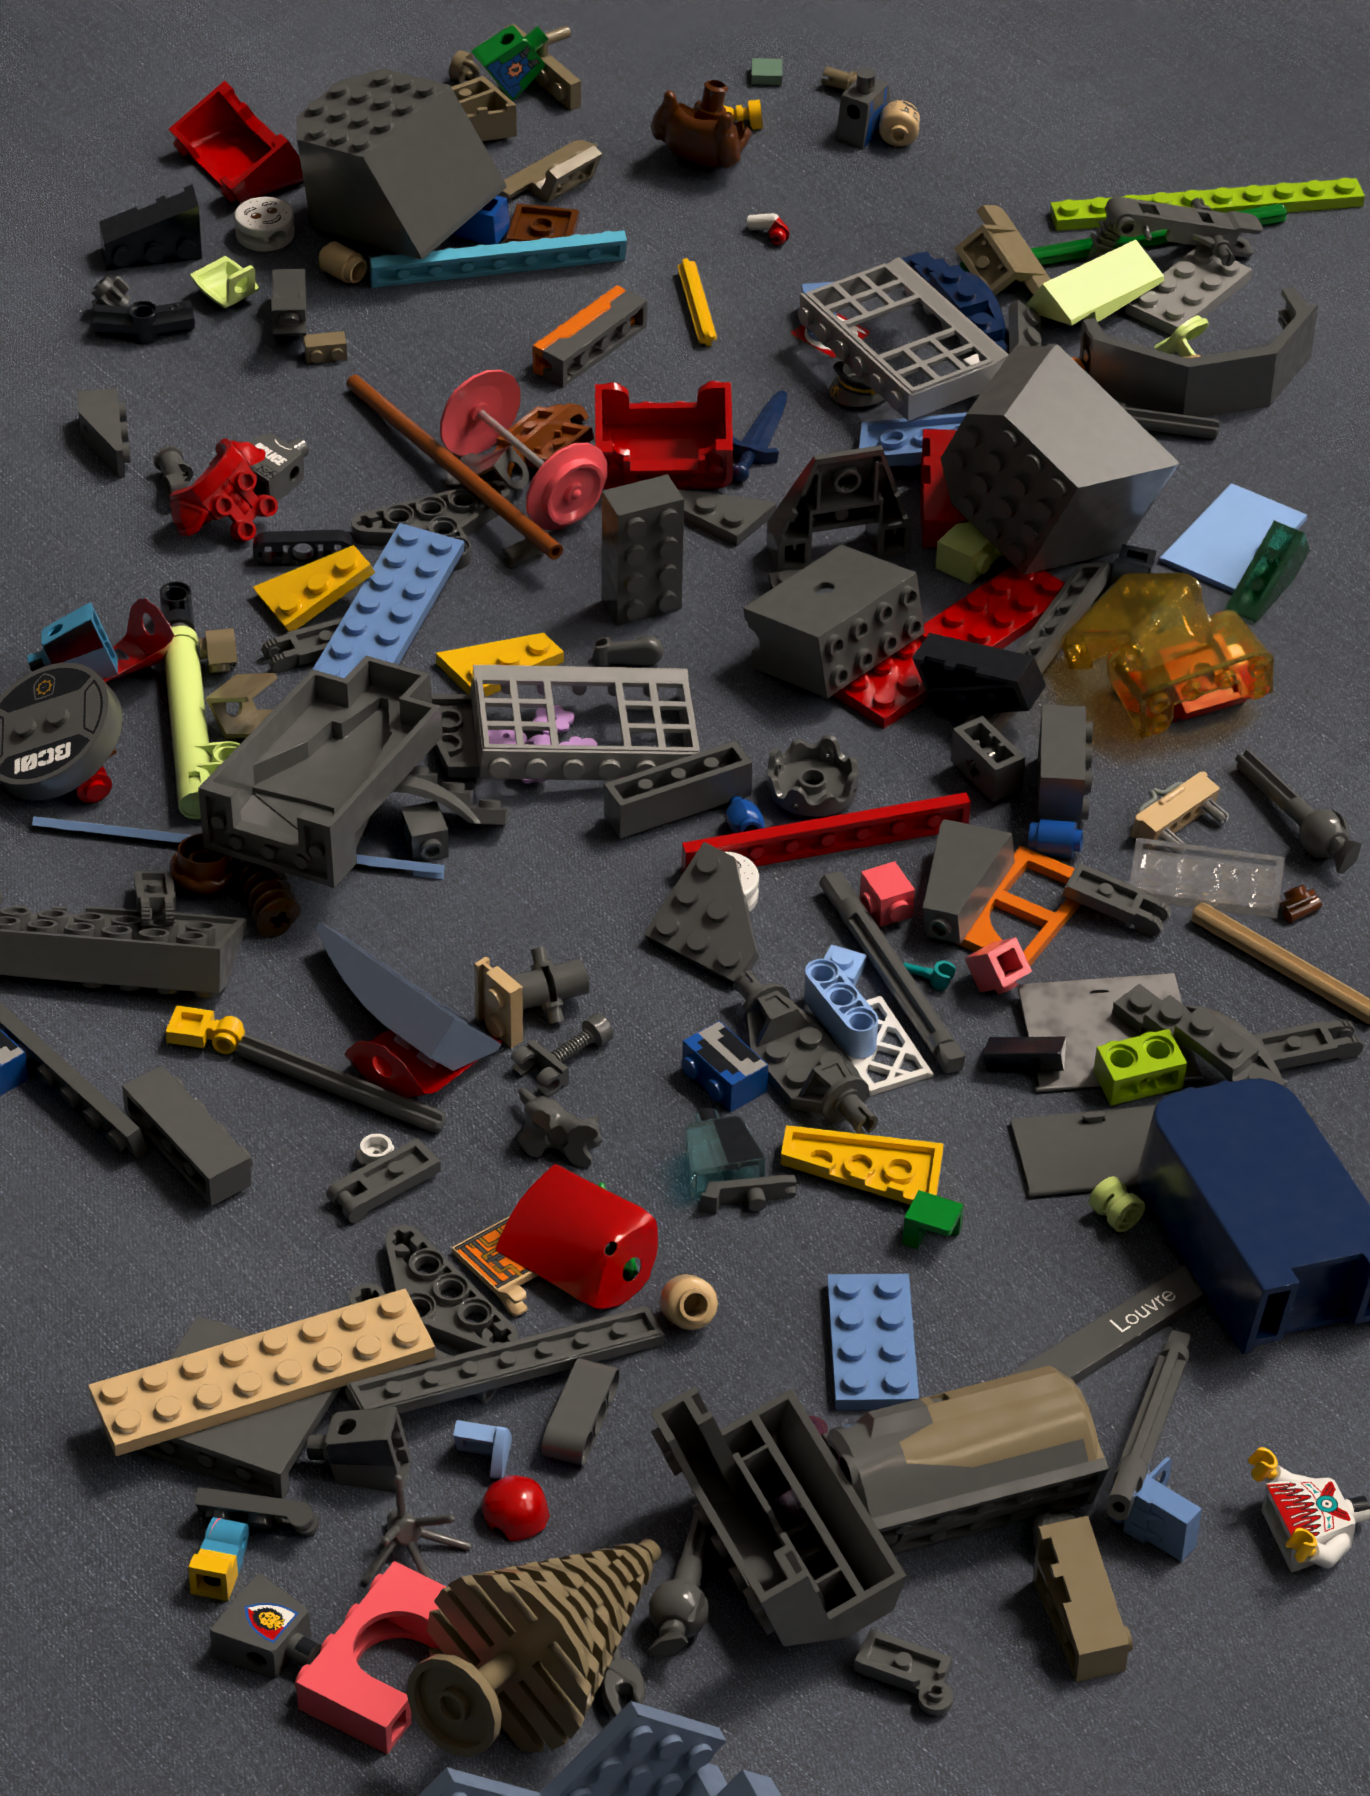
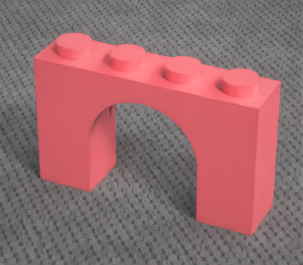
M395 1561L384 1574H378L372 1581L365 1598L360 1604L356 1603L349 1609L344 1624L335 1635L330 1634L324 1640L320 1653L310 1665H304L299 1671L295 1680L298 1709L388 1754L412 1723L407 1694L371 1677L360 1668L357 1662L362 1654L371 1646L393 1638L413 1639L431 1648H439L427 1633L429 1612L439 1609L434 1600L446 1586Z

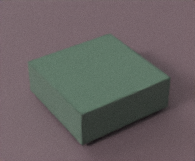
M752 58L751 84L782 85V59Z

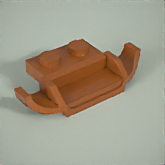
M572 403L566 405L557 404L547 408L537 406L508 429L513 436L544 462L564 447L573 443H590L595 439L592 427L571 423L570 418L584 421L589 418L586 410L581 405ZM499 436L496 439L498 445L494 452L511 444ZM513 447V449L517 452L520 458L524 461L527 468L530 467L539 469L523 454H521L516 448ZM509 463L507 466L510 478L512 469H519L514 463ZM493 469L494 480L502 481Z

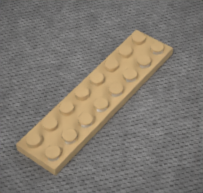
M405 1288L89 1384V1396L115 1456H119L345 1386L346 1383L381 1375L436 1358L435 1345Z

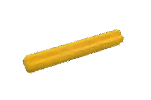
M688 258L682 259L683 263L677 266L697 340L700 344L705 343L706 347L712 345V341L717 339L716 331L695 261H689Z

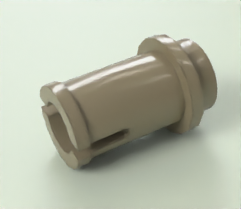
M827 66L822 75L827 76L828 79L822 78L821 82L824 86L845 91L857 79V72L852 71L848 73Z

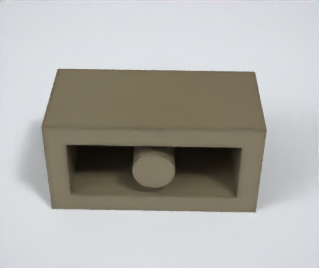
M344 331L303 335L306 364L347 360V342Z

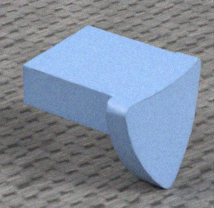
M456 1420L453 1438L457 1450L492 1456L490 1478H503L512 1444V1435L509 1429Z

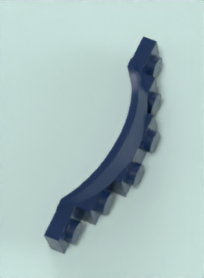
M927 251L901 258L1009 354L1005 322L1000 306L993 292L983 280L970 272L963 271L959 265L949 266L943 258L933 259Z

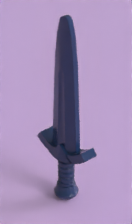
M780 390L772 396L742 442L733 436V454L740 458L738 463L733 465L734 481L739 483L745 482L749 478V469L752 463H777L778 449L768 447L786 406V391Z

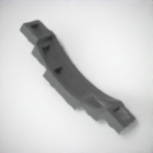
M416 765L393 790V792L418 795L438 802L453 810L468 823L506 825L509 822V807H501L500 800L479 799L478 805H473V790H465L464 783L443 782V787L437 785L438 773H429L428 766Z
M1141 984L1135 986L1113 1003L1112 1013L1139 1034L1146 1030L1158 1032L1170 1029L1175 1041L1201 1056L1230 1082L1262 1078L1277 1082L1286 1087L1287 1082L1283 1080L1276 1064L1264 1046L1244 1026L1225 1014L1202 1006L1183 1005L1171 995L1161 1000ZM1306 1109V1111L1313 1120L1314 1114Z

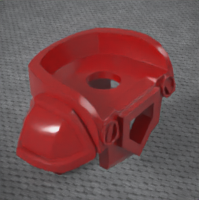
M223 438L216 444L215 450L217 455L209 463L210 466L193 485L173 491L169 495L171 500L169 504L171 507V518L177 526V532L181 536H190L198 532L203 523L228 516L232 521L230 526L232 538L236 541H248L253 539L256 534V526L252 521L257 516H273L278 510V502L274 497L269 495L257 496L252 491L256 486L257 476L249 466L263 461L266 452L249 442H237Z

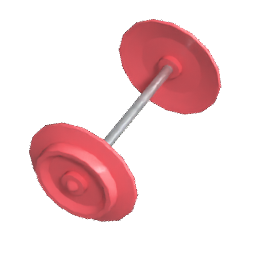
M485 370L470 377L454 390L445 405L440 420V438L446 449L459 456H465L470 453L478 454L491 448L497 443L496 439L501 436L539 468L531 481L526 495V512L535 524L544 530H556L575 523L586 516L600 499L607 479V460L602 450L590 443H573L558 450L544 462L508 431L515 421L520 407V387L515 378L503 370Z

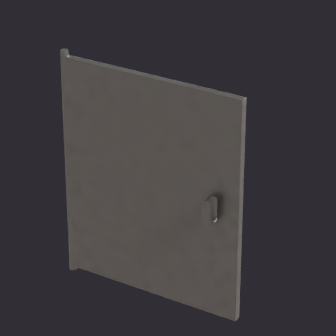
M1175 973L1018 984L1017 990L1027 1036H1066L1067 1038L1064 1071H1035L1038 1087H1035V1092L1101 1088L1093 1072L1097 1046L1104 1045L1110 1041H1121L1141 1036L1147 1032H1154L1146 1030L1139 1034L1112 1013L1113 1003L1138 984H1141L1161 1000L1171 995L1182 1003ZM1176 1041L1187 1062L1184 1082L1204 1080V1076L1199 1075L1194 1052Z

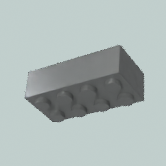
M668 474L602 491L601 600L617 625L682 609L684 498Z

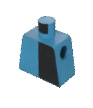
M88 603L46 626L41 631L43 650L27 655L32 672L52 664L77 663L91 668L102 679L118 674L117 655L92 603Z

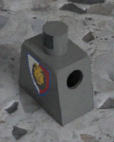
M260 1573L251 1580L209 1629L212 1657L271 1678L279 1676L291 1660L302 1665H310L320 1653L322 1646L320 1643L310 1639V1613L307 1608Z

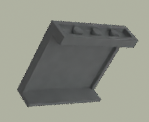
M197 1316L169 1360L256 1333H248L228 1326L221 1321H213ZM346 1385L137 1451L268 1497L284 1499L290 1490V1469L307 1444L309 1435L313 1434L335 1397L339 1395L347 1398L345 1394Z

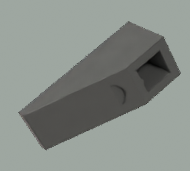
M117 388L77 391L81 439L118 478L125 477L124 463H131L129 443H123L129 442L125 401L118 402Z

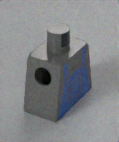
M859 69L857 71V79L844 91L840 100L836 141L860 149H864L879 133L880 114L884 106L890 103L889 84L876 79L873 69Z

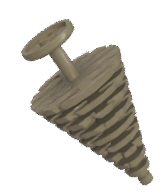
M644 1539L637 1545L634 1543L616 1545V1549L603 1548L594 1550V1552L568 1555L541 1562L526 1563L521 1566L491 1570L463 1576L449 1583V1587L443 1588L434 1600L439 1609L429 1612L427 1633L439 1648H428L431 1657L418 1663L408 1677L407 1697L411 1713L422 1732L438 1747L453 1755L473 1757L490 1748L495 1739L499 1738L501 1726L520 1751L542 1753L545 1744H547L551 1751L565 1745L568 1739L571 1740L580 1729L585 1715L595 1698L594 1695L602 1683L603 1675L607 1671L613 1659L612 1656L618 1648L622 1635L633 1615L635 1606L639 1603L644 1585L647 1586L651 1578L653 1565L660 1559L661 1550L658 1544L653 1540Z

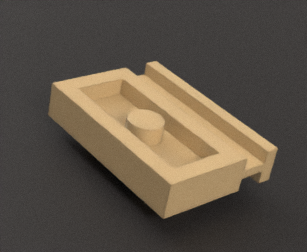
M484 957L474 963L475 1018L478 1021L484 1019L489 1033L493 1037L502 1040L510 1048H513L523 1042L522 986L500 967L492 968L490 966V959Z

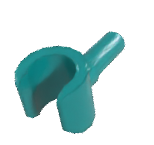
M949 961L937 962L934 969L906 962L903 963L910 974L930 979L932 987L940 991L948 987L956 971L954 964Z

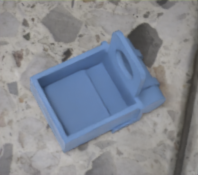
M1166 1457L1150 1474L1146 1475L1141 1490L1136 1494L1128 1519L1116 1520L1111 1518V1520L1117 1524H1124L1123 1532L1144 1544L1148 1541L1182 1562L1197 1545L1202 1508L1166 1487L1170 1478L1172 1459ZM1163 1472L1160 1481H1156L1155 1479ZM1113 1481L1111 1482V1491L1114 1485Z

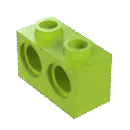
M1170 1029L1158 1032H1147L1141 1036L1121 1041H1110L1104 1045L1097 1046L1093 1072L1110 1106L1183 1088L1187 1062Z

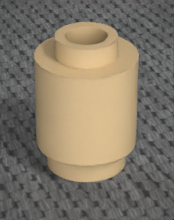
M336 241L324 246L319 253L320 269L345 283H358L366 274L367 262L363 259L362 255Z

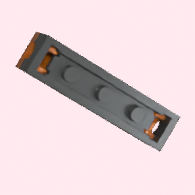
M616 285L533 345V372L561 387H565L647 327V300Z

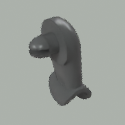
M647 635L641 636L636 640L612 643L609 637H603L596 641L592 658L595 667H611L612 664L651 666L661 660L664 647L660 640L656 639L653 635L652 637Z

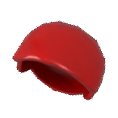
M507 1475L490 1485L481 1500L482 1513L491 1530L495 1529V1527L500 1529L510 1541H518L535 1536L546 1527L550 1518L546 1498L541 1486L529 1477Z

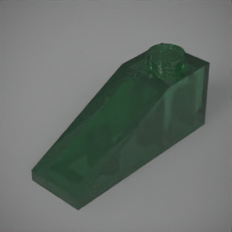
M1274 520L1225 607L1226 610L1257 623L1292 583L1308 556L1310 548L1305 533Z

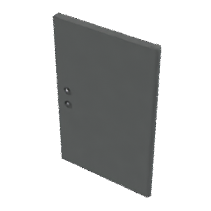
M1155 1105L1010 1119V1127L1027 1185L1028 1196L1041 1197L1091 1192L1101 1181L1112 1176L1119 1178L1127 1188L1138 1187L1136 1181L1137 1171Z

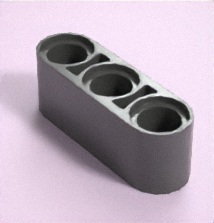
M581 1358L576 1360L545 1430L541 1449L542 1456L579 1466L586 1464L614 1400L620 1378L619 1368Z

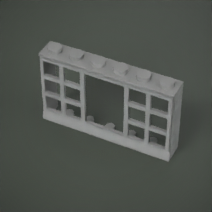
M900 257L887 264L884 263L811 290L805 294L800 293L798 317L801 324L812 331L820 342L826 344L840 360H843L857 376L869 384L875 393L883 397L892 409L898 411L907 421L982 393L1009 356ZM901 287L905 288L907 298L896 302L886 294ZM878 297L885 304L883 307L868 312L860 302ZM920 302L927 315L934 314L941 321L944 330L878 355L850 327ZM847 307H852L859 316L841 321L833 313ZM957 335L960 338L961 347L949 351L939 342L945 338ZM931 345L939 353L937 356L922 361L912 351ZM974 350L978 354L980 362L966 367L956 357ZM904 355L913 363L911 366L895 371L885 361ZM948 361L957 369L955 372L940 377L930 367ZM922 371L931 380L913 387L903 377Z
M473 665L470 695L480 779L613 781L700 752L687 669ZM483 684H500L502 693L510 694V698H484ZM517 685H536L537 692L544 695L545 699H519ZM551 685L572 686V692L575 695H583L587 690V686H607L608 693L611 696H616L623 746L559 745ZM623 687H643V693L645 696L650 697V701L625 700ZM658 687L677 688V701H659ZM485 707H511L513 721H487ZM520 707L546 708L548 722L521 721ZM626 709L652 710L654 724L628 723ZM660 710H678L680 724H662ZM488 730H514L516 744H490ZM523 730L549 731L551 745L524 744ZM630 732L655 733L657 747L631 746ZM664 733H682L684 747H666Z

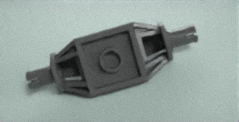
M746 971V976L750 980L743 973L739 974L734 980L733 987L746 1000L742 1006L741 1017L742 1021L747 1025L749 1048L768 1064V1083L789 1108L820 1113L830 1122H839L847 1119L857 1134H865L861 1126L866 1129L867 1133L874 1130L878 1123V1118L864 1104L869 1094L868 1084L860 1077L858 1070L818 1023L790 1000L789 992L783 985L779 983L762 985L752 971Z

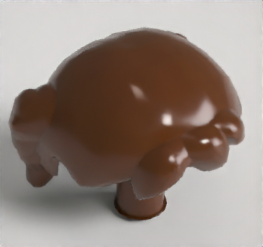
M709 80L704 83L702 100H697L694 108L684 103H678L675 93L667 90L664 93L663 102L654 113L651 122L652 135L656 140L666 143L670 151L681 160L705 169L719 167L728 169L734 167L740 161V154L750 141L752 133L748 126L744 130L742 120L733 123L732 113L726 112V108L723 105L728 87L719 80Z

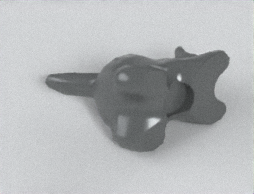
M520 1088L518 1093L521 1102L525 1105L524 1112L526 1114L524 1129L518 1135V1143L522 1150L531 1157H541L545 1150L554 1148L561 1151L577 1167L587 1168L592 1165L593 1157L588 1150L598 1147L602 1142L598 1126V1115L586 1119L578 1118L565 1110L555 1099L545 1096L536 1097L526 1088Z

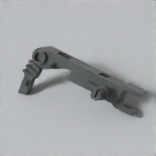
M1115 196L1106 203L1105 214L1107 217L1104 222L1101 220L1098 222L1101 228L1095 227L1094 230L1097 235L1093 233L1090 235L1093 244L1085 263L1108 253V251H1112V246L1116 245V240L1120 239L1121 236L1134 238L1144 235L1146 240L1150 241L1152 239L1151 232L1167 229L1165 234L1167 241L1212 249L1213 254L1220 258L1224 266L1225 264L1230 266L1235 261L1234 256L1250 258L1254 252L1248 240L1238 237L1239 234L1242 232L1261 234L1263 227L1258 218L1252 214L1235 211L1227 213L1212 211L1209 206L1205 205L1202 198L1200 200L1199 198L1193 199L1191 202L1192 208Z

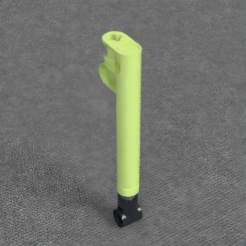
M173 581L163 585L160 588L159 594L161 613L174 633L171 645L164 656L178 806L180 813L185 817L201 819L198 787L224 762L240 743L233 741L209 743L191 588L186 583Z

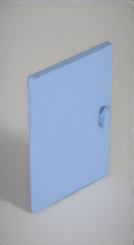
M1230 484L1158 560L1164 565L1237 595L1307 520V514L1237 485Z

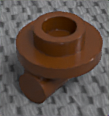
M1304 884L1283 892L1286 899L1279 902L1281 908H1283V916L1288 923L1309 915L1322 907L1320 899L1315 895V889L1306 890Z

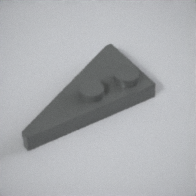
M678 489L684 498V521L735 546L740 545L766 523L776 510V503L773 501Z

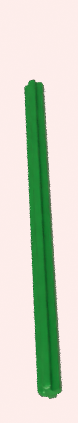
M1281 203L1235 211L1256 216L1262 226L1281 223L1287 219V209ZM1167 229L1151 232L1152 239L1150 241L1146 240L1144 235L1134 238L1121 236L1120 239L1116 240V245L1112 246V251L1134 240H1137L1142 248L1170 243L1165 237ZM1085 238L1030 249L1040 264L1044 266L1087 258L1093 243L1091 238ZM963 261L959 263L961 269L970 272Z

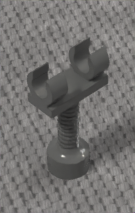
M595 1013L582 1022V1032L551 1053L533 1039L527 1042V1046L519 1047L510 1057L516 1063L511 1068L521 1076H524L537 1066L542 1070L536 1077V1080L541 1083L537 1089L547 1097L553 1096L561 1087L564 1088L569 1084L568 1067L563 1062L590 1044L595 1047H601L613 1039V1029L603 1015Z

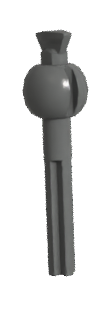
M1246 749L1243 755L1238 754L1235 760L1238 762L1236 767L1300 826L1299 841L1307 854L1319 859L1334 858L1336 871L1340 874L1346 872L1357 861L1362 843L1350 841V828L1342 815L1329 809L1314 810L1251 750Z
M695 1512L674 1579L657 1587L649 1601V1618L654 1627L660 1632V1636L648 1649L652 1656H674L688 1644V1638L701 1631L708 1619V1600L699 1589V1584L711 1541L710 1537L713 1534L714 1528L710 1525L704 1529Z

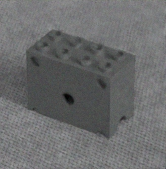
M842 544L743 607L744 618L748 622V628L756 633L760 642V648L752 650L751 660L753 668L825 698H829L925 633L917 573ZM825 588L833 589L828 593H816L818 590Z

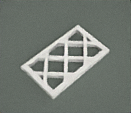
M882 996L866 1000L872 1009L879 1008L886 1018L885 1021L878 1020V1029L880 1031L877 1035V1049L873 1055L866 1059L848 1056L832 1037L837 1047L858 1070L860 1077L868 1084L869 1096L933 1076V1072ZM886 1033L896 1034L903 1047L882 1042ZM877 1051L898 1056L893 1067L874 1062L873 1059ZM906 1058L913 1060L919 1067V1070L909 1072L900 1069ZM867 1071H875L888 1075V1077L884 1081L873 1083Z

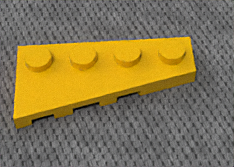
M786 1125L781 1151V1165L911 1205L918 1190L937 1196L944 1144Z

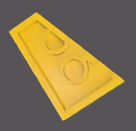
M352 545L253 586V589L285 629L290 632L303 626L372 576L375 571L367 559Z
M544 632L436 653V664L467 694H470L473 665L556 666L564 662V651ZM483 684L485 697L501 691L500 684Z

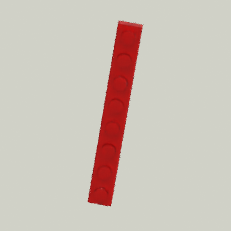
M965 792L683 842L681 870L684 873L703 842L723 852L740 854L752 861L757 867L939 834L943 819L969 824L971 802Z

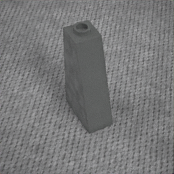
M943 819L939 829L923 904L926 937L958 944L962 943L1015 863L1012 833Z

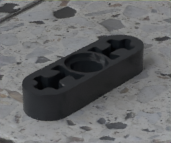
M344 530L267 531L258 534L254 538L253 558L259 565L266 567L304 566L340 551L336 550L334 545H341L342 549L340 550L352 546L353 538ZM304 543L310 545L312 550L307 553H300L294 547ZM319 545H323V551H319ZM283 546H287V552H283ZM265 547H271L272 551H265Z

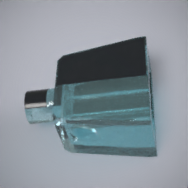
M705 1108L695 1115V1123H689L686 1126L685 1157L691 1198L701 1197V1193H705L708 1181L765 1177L764 1153L741 1117L735 1115L719 1118L715 1109Z

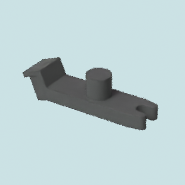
M778 1175L729 1181H708L705 1193H701L700 1212L717 1214L720 1205L748 1202L750 1210L761 1211L766 1207V1200L785 1199L796 1196L794 1186L797 1183L795 1176Z

